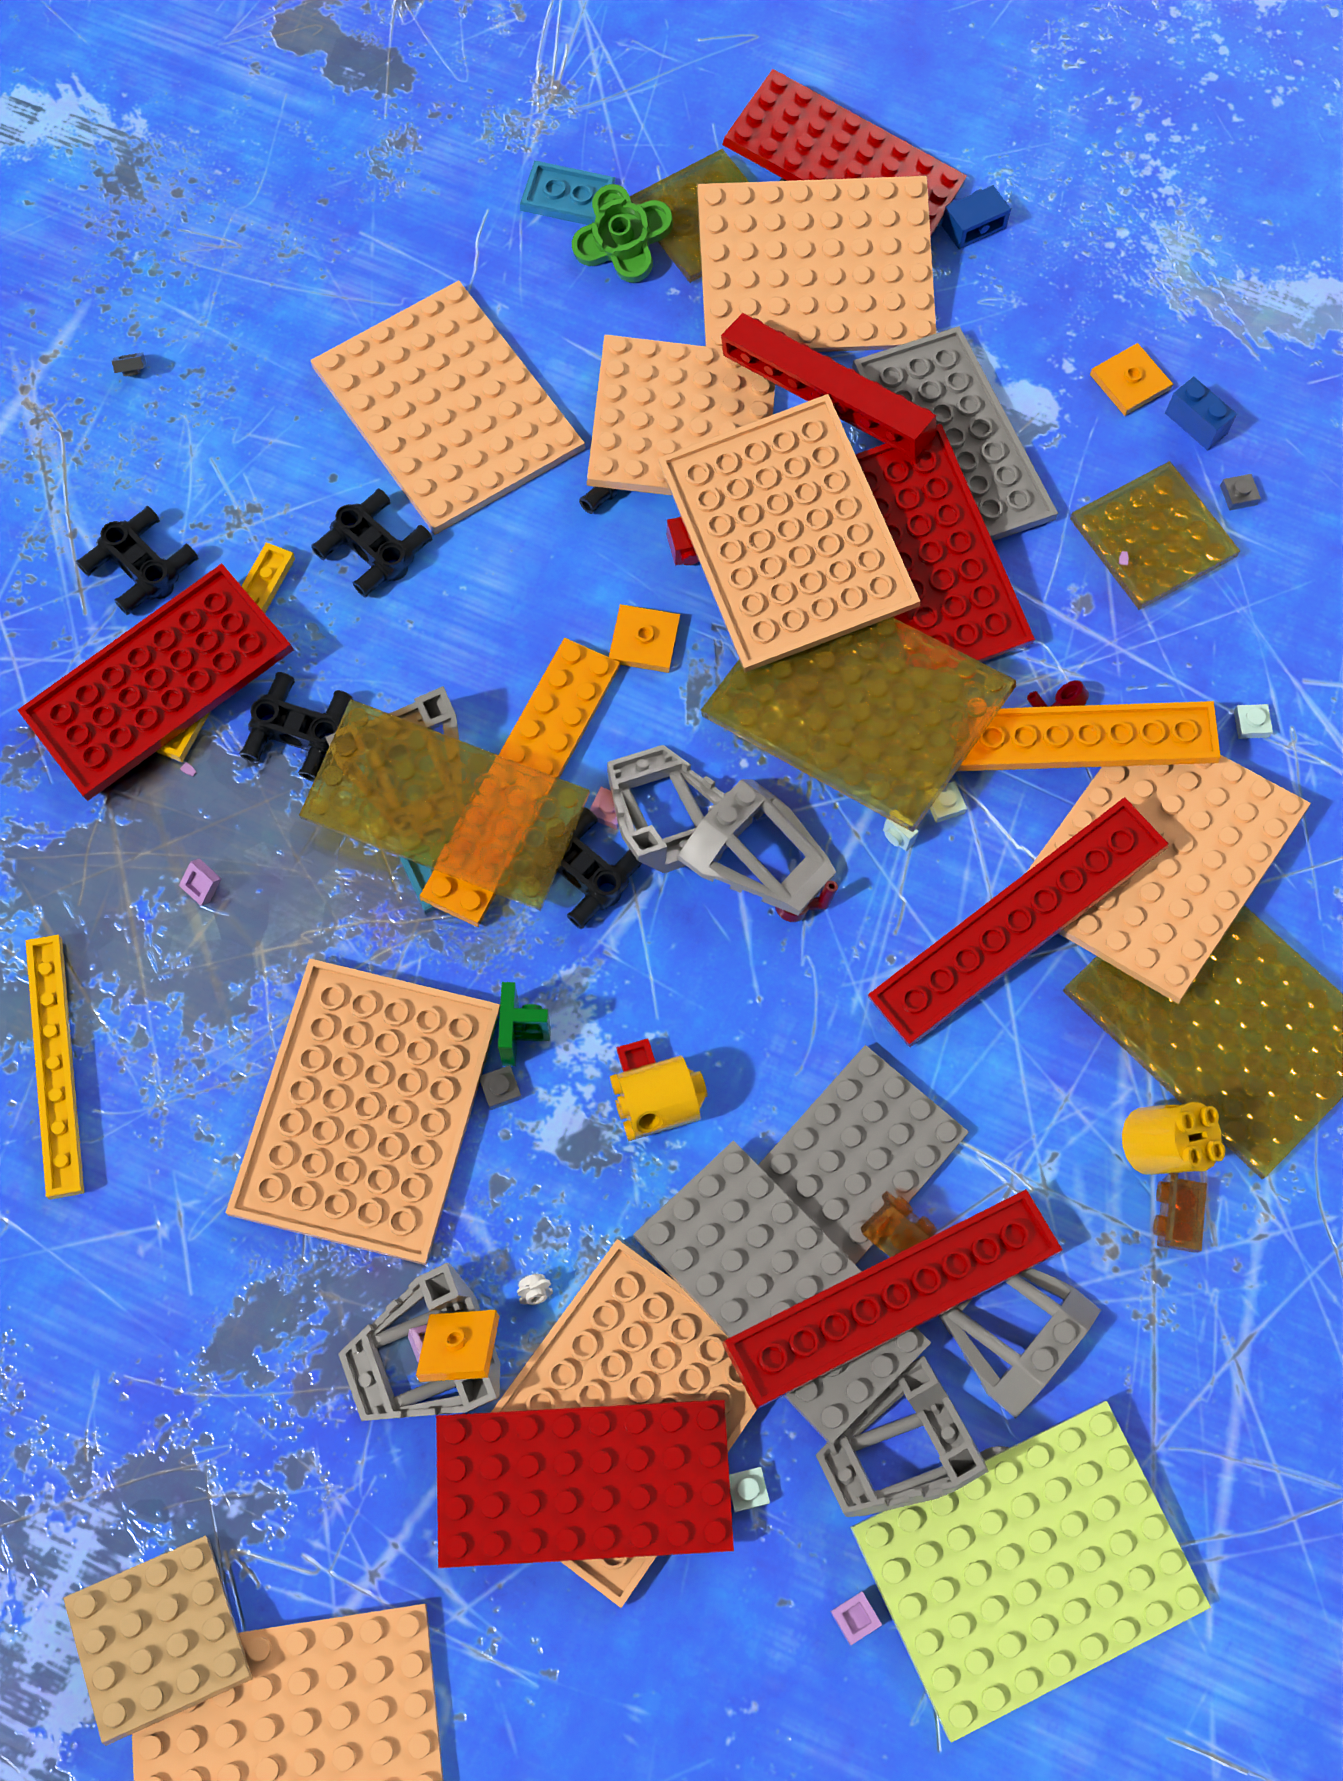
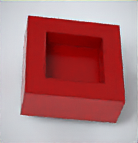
M648 1038L616 1047L623 1072L656 1062Z

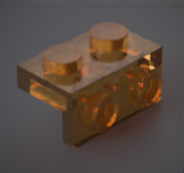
M1169 1173L1163 1181H1159L1156 1190V1201L1161 1202L1160 1215L1157 1214L1155 1216L1153 1224V1234L1158 1236L1157 1246L1193 1253L1202 1251L1207 1183L1179 1179L1176 1173Z

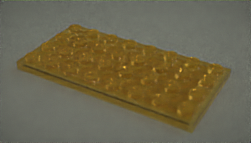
M350 699L299 816L306 821L541 911L590 791L589 789Z

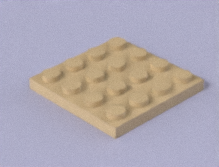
M206 1535L63 1597L102 1744L105 1746L252 1680L210 1540Z

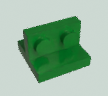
M502 982L498 1049L503 1066H516L517 1041H550V1019L548 1009H542L540 1005L526 1004L519 1008L515 982Z

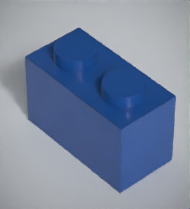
M994 185L983 190H976L972 195L960 200H954L945 206L941 226L957 248L961 249L1005 229L1008 224L1011 208Z
M1194 376L1173 393L1165 411L1167 416L1207 451L1228 434L1237 415L1236 412Z

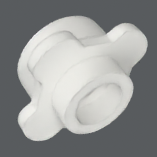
M533 1274L523 1278L519 1282V1289L517 1290L518 1296H521L519 1299L520 1304L537 1305L544 1302L547 1297L553 1294L552 1288H549L551 1285L550 1280L546 1279L543 1274Z

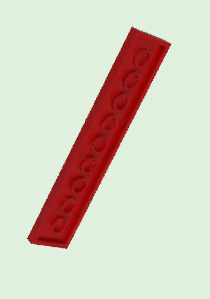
M1125 797L871 991L868 994V998L909 1047L913 1046L1168 849L1169 843Z
M1027 1189L724 1340L722 1344L757 1410L1058 1255L1062 1248Z

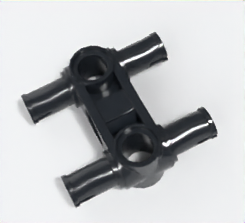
M380 488L376 489L361 504H348L340 507L336 512V519L329 526L330 530L315 543L311 544L314 553L322 560H325L327 556L343 544L349 546L367 562L371 568L353 582L354 588L365 598L383 581H395L403 578L407 574L408 566L413 562L414 555L428 542L433 540L430 532L422 525H418L412 533L401 541L397 540L377 523L373 517L391 504L387 494ZM393 559H396V560H397L396 562H393V563H389V562H388V561L393 560Z
M148 505L128 522L124 520L105 524L100 532L101 537L95 542L97 546L75 561L82 572L88 577L108 560L114 561L135 582L134 586L120 597L114 599L117 606L126 615H129L131 611L146 599H162L169 596L173 592L174 583L178 581V574L199 559L196 552L187 543L167 560L161 559L139 537L154 524L160 522L157 514Z
M277 672L268 694L255 701L251 706L250 712L252 717L248 724L250 733L239 754L249 762L258 763L267 741L271 739L307 750L309 752L298 773L308 781L317 782L326 759L333 756L327 740L320 739V737L324 733L333 734L345 729L343 720L353 701V697L344 691L336 690L333 693V698L326 713L321 714L285 702L295 683V679L286 673ZM266 715H273L269 720H261Z
M583 807L567 826L562 825L557 829L549 831L544 837L543 844L537 849V857L519 874L521 881L529 888L534 889L550 870H556L584 893L585 897L567 914V918L579 929H583L585 924L599 909H607L620 900L621 893L628 887V878L642 864L629 849L615 865H610L580 841L586 832L598 822L596 815L586 807ZM556 844L566 846V849L561 852L551 850L552 846ZM605 883H610L615 886V888L609 892H603L599 889V887Z

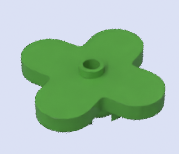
M616 184L605 185L595 193L592 200V207L596 216L595 221L580 228L575 233L572 239V250L576 259L583 265L596 266L612 261L616 273L622 280L631 283L642 281L650 274L653 267V259L648 246L667 237L673 228L671 210L665 203L658 200L647 201L640 205L637 203L635 205L631 202L628 192L622 186Z

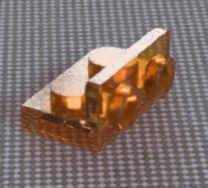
M888 1191L881 1195L884 1205L860 1227L862 1234L889 1257L936 1235L935 1233L937 1232V1228L927 1217L922 1216L919 1218L912 1212L913 1208L902 1196L898 1195L895 1198Z

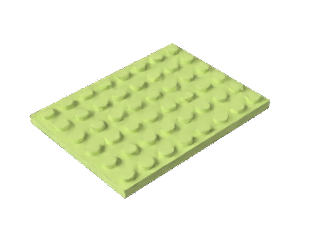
M1103 1401L984 1460L989 1472L952 1493L938 1499L879 1512L850 1527L943 1730L951 1743L1211 1608L1107 1401Z

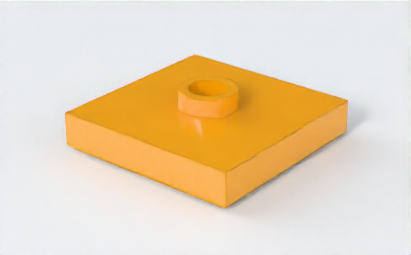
M1138 343L1095 366L1090 372V376L1124 416L1170 391L1173 386L1169 378Z
M620 604L609 658L620 662V665L669 673L680 614Z
M483 1310L429 1314L416 1371L418 1380L420 1382L488 1378L500 1318L497 1311Z

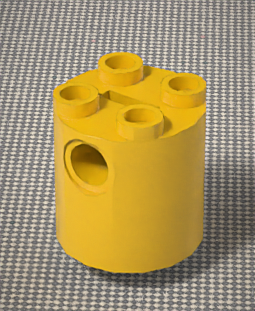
M682 1055L610 1075L614 1094H620L617 1100H615L620 1120L627 1118V1121L623 1122L628 1142L700 1121L701 1119L700 1108L705 1097H708L706 1085L701 1071L694 1072L688 1069Z
M1188 1102L1181 1105L1167 1104L1139 1107L1132 1111L1124 1122L1122 1147L1128 1162L1141 1174L1203 1172L1213 1167L1216 1161H1222L1225 1157V1146L1222 1143L1221 1130L1218 1124L1219 1114L1213 1106H1205L1198 1102Z

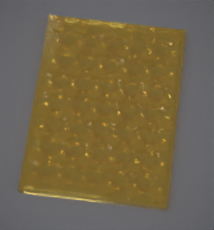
M891 617L746 673L740 660H738L702 707L701 714L713 723L909 831L914 832L1016 687V680Z
M1245 905L1179 1004L1099 957H1095L1063 989V992L1180 1103L1198 1102L1205 1106L1216 1108L1219 1114L1218 1124L1221 1130L1222 1142L1262 1180L1269 1175L1343 1097V994Z

